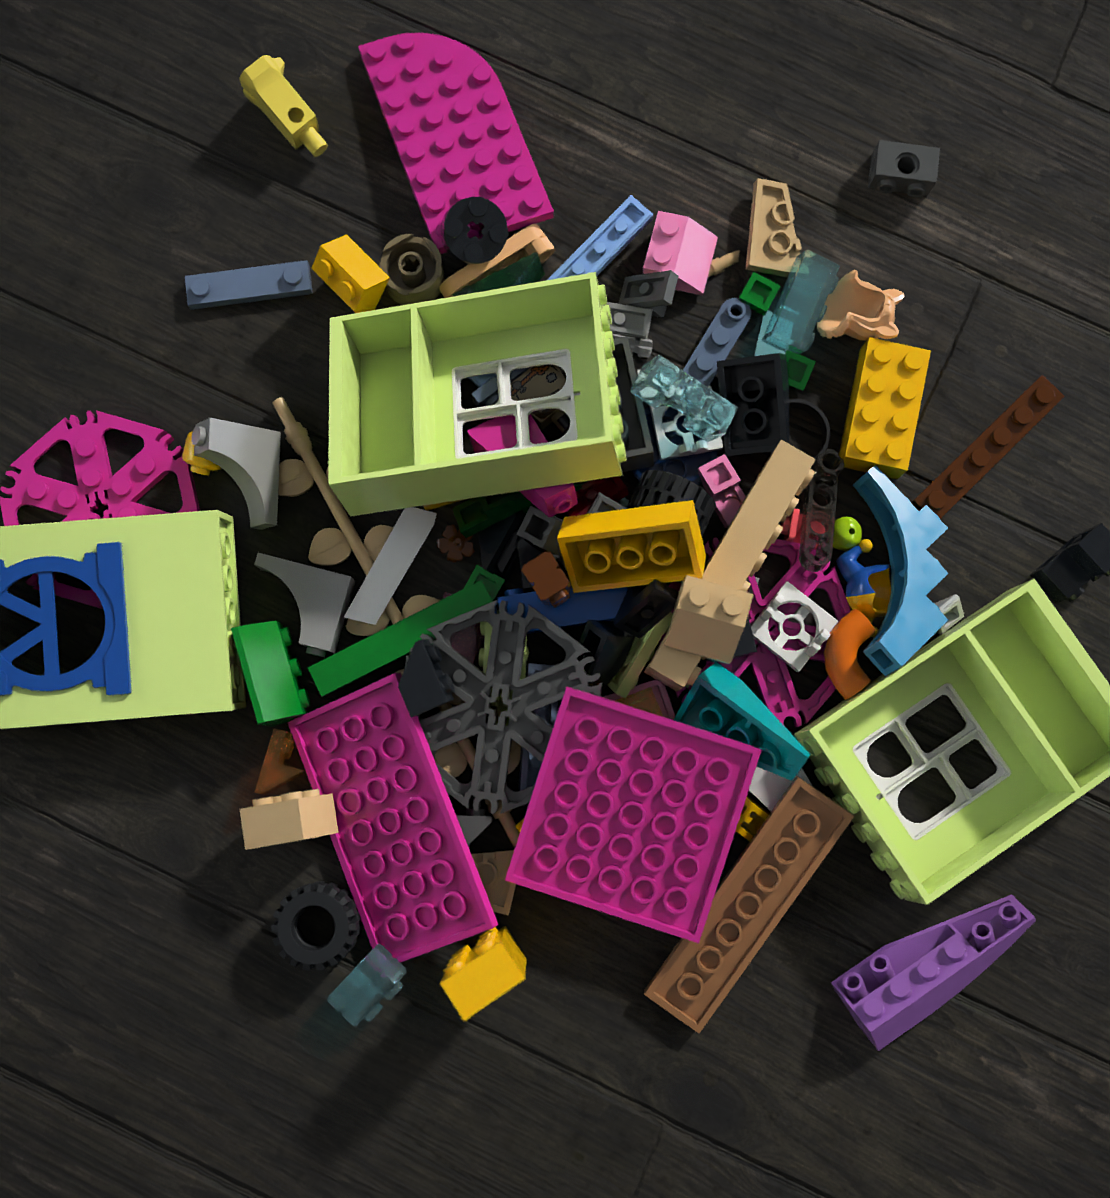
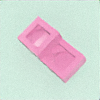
M724 454L699 467L697 471L705 491L715 501V511L726 529L746 496L738 485L741 479Z

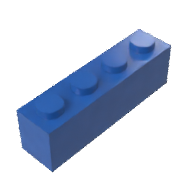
M627 587L574 593L571 588L569 592L571 598L556 608L552 604L549 606L544 605L535 591L524 593L523 588L504 591L505 596L497 597L498 606L502 600L508 601L507 611L511 615L517 612L519 603H524L526 609L523 617L526 618L529 604L559 628L564 629L586 625L588 620H615L627 592ZM534 628L529 630L527 634L538 633L542 631L540 629Z

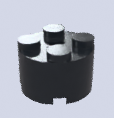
M468 197L458 201L447 210L441 224V239L445 249L454 259L467 264H479L492 260L501 252L508 237L507 222L504 214L496 204L483 197ZM469 223L472 226L479 225V239L476 236L468 237L467 233L470 231Z

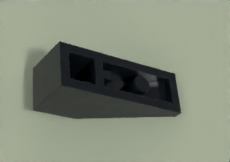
M588 620L579 641L590 652L583 653L578 659L581 661L586 657H594V661L587 663L585 666L586 674L594 675L600 673L601 675L598 680L589 682V686H595L603 682L602 691L623 667L635 640V636L615 627L614 621ZM562 699L558 700V709L560 708Z

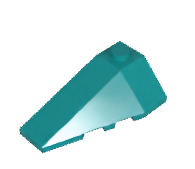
M715 662L698 675L673 719L680 723L759 747L761 754L756 767L791 781L796 778L810 756L809 752L751 689L718 662Z

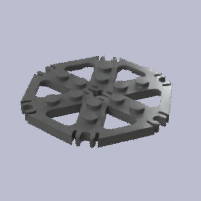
M495 600L426 629L432 632L436 640L429 634H421L420 636L422 639H429L430 644H436L442 657V661L438 663L443 674L450 676L455 688L453 693L465 701L463 704L429 718L418 716L434 760L438 749L478 733L471 782L466 784L459 782L436 763L446 791L467 809L471 807L470 801L473 795L475 797L473 801L474 811H478L481 807V801L487 799L491 802L492 814L497 812L500 799L502 801L501 813L530 802L535 785L520 791H513L507 785V775L512 739L539 761L543 762L553 726L533 710L563 699L566 686L601 697L603 684L601 682L598 685L589 686V682L598 680L601 675L600 673L588 675L585 672L586 664L593 662L594 657H586L581 661L578 659L583 653L590 652L588 649L529 604L526 618L523 617L526 609L524 603L518 604V610L515 614H509L507 611L508 601L504 600L499 605L500 614H497L496 606L498 600ZM482 621L488 622L492 626L486 674L457 652L450 643L451 636L455 632ZM531 629H540L564 648L566 652L565 660L558 665L520 680L526 635ZM407 655V656H406L405 667H406V664H407V662H408V659H409L410 655ZM502 689V702L508 705V710L501 712L498 717V724H496V709L491 708V703L497 702ZM513 690L512 699H509L510 691ZM507 717H509L508 725H506Z

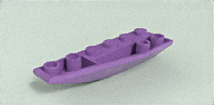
M1009 895L884 945L832 981L831 984L857 1025L879 1051L963 990L997 960L1036 919L1013 895Z

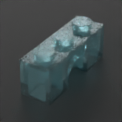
M660 355L642 366L630 390L632 394L655 409L660 406H669L683 413L686 418L682 426L707 442L725 435L738 409L737 406Z

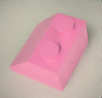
M658 211L643 267V274L672 270L679 275L675 290L703 296L718 237L690 217Z

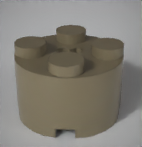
M403 234L389 241L382 251L383 254L379 267L390 277L385 287L389 296L401 305L435 300L441 293L440 285L445 280L442 258L437 246L430 239L416 237L413 234Z

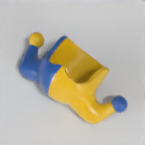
M863 539L857 546L842 553L836 562L847 582L845 594L849 606L852 610L857 609L863 613L872 624L876 617L886 616L891 596L889 564L864 567L857 561L860 554L870 552L873 548L871 540ZM875 627V634L871 636L873 638L877 635L879 630Z

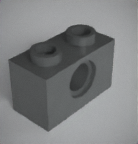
M879 140L871 155L868 188L877 189L881 193L900 192L907 193L911 197L928 196L937 183L940 148ZM898 168L906 170L908 174L902 173Z

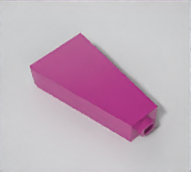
M529 414L530 442L533 444L548 442L532 415ZM513 415L495 417L467 430L475 453L512 448L517 443L516 422ZM573 483L519 491L549 518L558 513H564L578 504Z

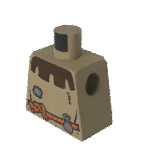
M556 365L531 367L510 383L511 399L520 401L556 394L563 388L566 379ZM544 409L530 413L540 430H543L552 422L563 434L570 427V418L562 410Z

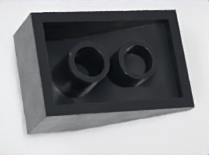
M775 353L717 361L725 455L733 456L772 452L780 440L789 444V380L786 354Z

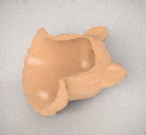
M852 270L845 274L840 281H836L828 289L827 294L822 297L816 311V329L820 332L821 336L832 339L833 336L837 338L843 334L862 341H867L869 337L877 339L898 337L899 330L894 324L896 304L903 300L904 293L896 289L882 291L871 283L861 281L858 278V271Z

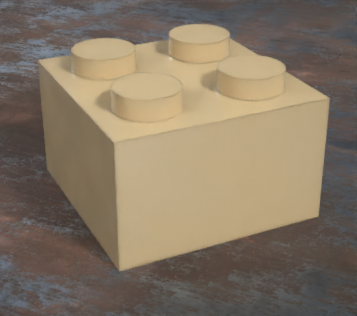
M319 789L252 800L253 807L240 809L245 850L339 833L333 793L320 795Z

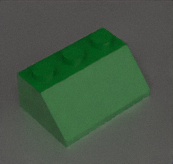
M278 621L231 628L257 723L273 727L307 714V707L311 706V701L306 688L301 689L298 677L302 676V670L297 657L292 658L289 646L293 645V639L289 628L283 627V624Z

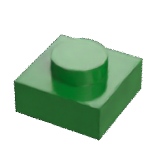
M753 272L739 300L749 305L750 309L765 316L781 286Z
M786 350L789 385L804 391L816 361Z
M476 565L464 588L482 580L494 601L505 579L491 574L479 565Z

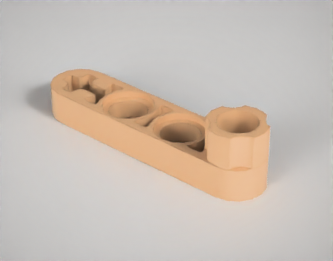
M531 224L507 239L501 252L492 260L479 264H468L448 277L440 285V292L445 298L469 294L526 256L533 266L544 263L555 252V248L539 225Z

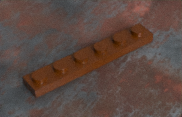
M1041 375L911 502L918 511L927 505L941 519L1065 396L1049 380Z

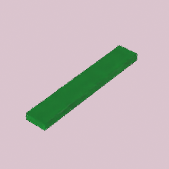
M480 580L308 667V670L321 697H325L410 654V649L414 647L415 642L422 639L420 637L421 634H429L436 640L432 632L426 629L491 603L493 600L483 581Z

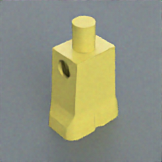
M261 56L240 75V83L244 88L245 97L264 112L295 149L304 144L314 157L321 155L327 149L328 144L318 134L319 128L316 115L283 76L284 61L280 57Z

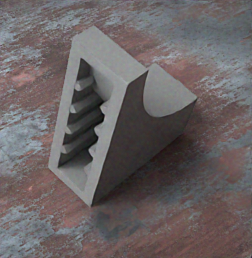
M208 418L197 423L193 429L192 444L195 445L194 456L202 457L217 464L234 479L241 489L248 506L250 528L262 530L276 526L281 432Z
M258 553L254 565L260 570L280 578L288 586L297 602L301 618L299 644L307 647L306 653L325 658L326 652L335 654L345 621L344 616L348 610L356 581L351 576Z

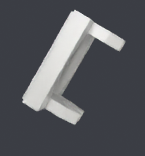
M690 385L684 390L674 388L668 391L667 394L649 397L660 461L721 450L723 448L711 386L696 389V386ZM686 400L698 403L706 411L707 415L696 417L693 413L688 412ZM676 402L678 414L673 421L662 423L666 409ZM689 416L693 420L694 428L691 432L683 433L677 428L676 421L679 417ZM709 425L706 437L694 444L693 433L697 427ZM674 431L677 435L683 437L684 444L679 446L672 443L665 433Z
M787 581L751 625L754 639L796 672H799L810 657L820 650V645L830 637V631L837 624L838 620ZM786 603L802 605L796 614L784 615L777 609L778 606ZM809 612L813 614L816 622L815 637H812L805 631L803 620ZM770 617L778 623L780 634L775 641L771 639L768 630ZM794 618L799 622L800 631L796 636H789L783 631V622L786 619ZM799 639L807 645V647L797 651L782 648L788 640Z

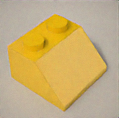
M348 235L320 245L311 267L355 313L375 310L390 279Z

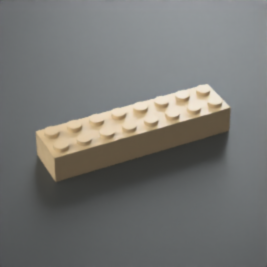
M780 440L707 562L702 580L747 592L751 583L746 581L748 576L753 577L765 561L767 555L763 553V550H768L780 535L783 527L779 525V522L784 523L786 518L795 509L799 499L794 496L795 494L799 496L814 476L815 471L810 468L816 459ZM666 633L644 673L678 692L684 687L689 688V686L693 685L701 672V668L697 664L700 659L705 660V657L664 646L667 637Z

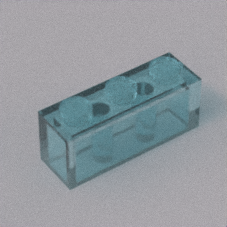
M808 249L798 255L762 341L784 352L789 350L800 354L809 350L815 339V334L813 333L815 325L822 320L826 313L827 305H825L827 296L834 291L838 284L839 277L836 275L840 265Z

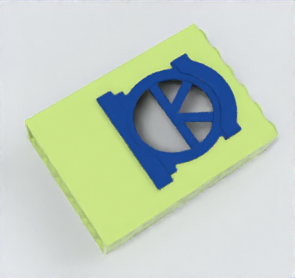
M219 510L0 526V605L41 624L3 651H0V729L232 711L246 708L244 673L231 628L241 626L233 516ZM53 572L69 574L86 583L100 599L105 613V631L96 652L80 667L64 674H60ZM38 574L40 608L9 594L7 589L16 581L26 576ZM43 640L44 675L30 674L12 665V661Z

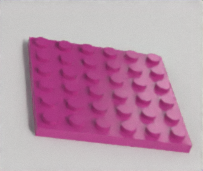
M566 686L505 881L699 943L761 754V749Z

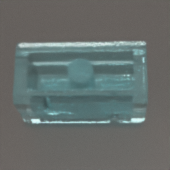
M377 944L328 996V1002L338 1012H342V1016L352 1026H357L364 1018L370 1022L383 1008L379 1002L384 997L390 1001L404 986L399 980L405 975L406 968L396 958H392V954L382 944Z

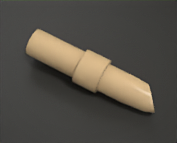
M740 250L713 259L708 277L715 276L738 262Z

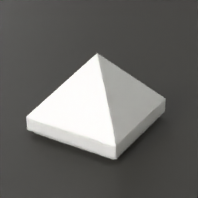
M956 594L934 603L948 619L937 631L940 635L964 617L960 598Z

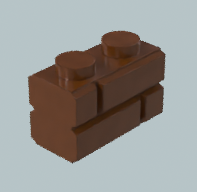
M545 551L523 566L522 572L544 605L549 606L552 604L556 608L571 598L569 596L572 588L571 584L551 552Z

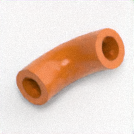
M857 609L851 610L832 629L824 649L826 672L834 687L845 700L859 693L871 681L857 661V652L859 647L875 634V629L867 617Z

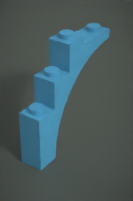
M874 465L853 486L870 507L884 536L891 565V596L886 616L878 633L863 653L884 676H887L902 667L948 621L939 607L926 596L948 574L939 561L926 550L948 527L927 505L918 511L910 500L889 480L888 476Z

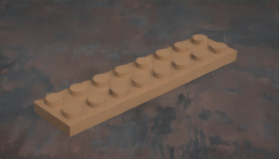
M796 776L717 887L700 942L696 943L681 938L645 988L644 995L697 1033H700L852 821L854 815L805 780Z

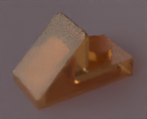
M273 729L255 793L268 794L306 773L304 769L284 764L285 758L289 759L294 748L295 741L291 739V732Z

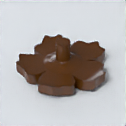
M453 524L451 526L447 525L442 533L443 538L437 540L436 547L442 554L448 552L447 561L452 563L461 561L462 555L470 558L475 552L473 543L468 542L473 535L465 538L461 534L460 529L457 532Z

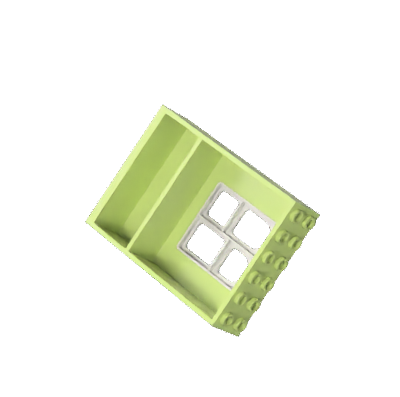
M596 272L331 317L328 485L350 516L622 476L621 462H627L624 441L622 442L621 433H624L622 416L618 408L621 402L619 388L616 385L615 379L618 377L616 360L615 357L613 358V350H615L612 331H610L612 317L610 306L606 305L608 303L605 284H598ZM540 365H556L565 371L566 383L556 394L520 401L511 399L510 373L513 370ZM491 373L497 375L498 401L496 404L470 409L462 408L461 381L464 378ZM544 409H559L569 416L570 427L567 433L560 439L539 444L530 442L529 414L531 412ZM513 415L515 417L517 443L514 447L474 454L464 453L463 425L466 422Z
M1032 579L1007 590L922 647L902 667L887 676L882 674L859 693L842 701L796 732L794 736L809 752V758L816 767L814 773L823 786L826 787L828 785L834 793L833 801L854 815L852 819L854 825L851 826L853 832L861 842H867L873 851L870 854L873 862L881 871L885 870L892 881L889 884L894 893L900 899L904 898L907 901L928 905L1110 776V684L1035 579ZM941 695H946L965 720L966 726L962 731L933 751L925 753L907 729L905 722L910 716ZM887 732H893L912 759V764L908 768L891 778H883L876 775L870 769L867 762L869 746ZM976 739L990 756L997 770L994 775L973 789H969L950 764L949 757L962 746ZM937 768L955 793V801L927 821L922 823L908 821L898 808L900 791L929 769Z

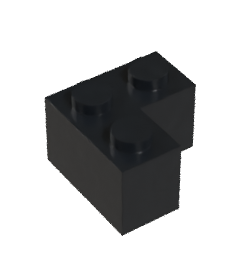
M1100 523L1076 534L1033 571L1030 576L1036 580L1054 603L1064 600L1072 602L1084 593L1085 589L1082 586L1089 580L1094 582L1103 575L1106 577L1110 576V531Z

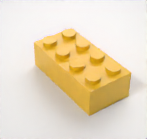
M872 337L867 339L859 352L837 466L867 472L876 465L884 474L893 479L900 478L908 471L931 350Z
M693 500L568 516L563 519L557 540L574 593L649 585L654 579L662 583L683 581L686 575L703 579L706 553Z
M506 926L499 930L497 927L485 931L479 936L478 943L472 949L467 944L451 955L452 958L446 965L447 968L443 970L445 975L440 984L464 1021L525 979L527 958Z

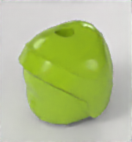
M847 516L841 517L827 527L825 537L833 548L845 551L860 543L862 529L856 519Z

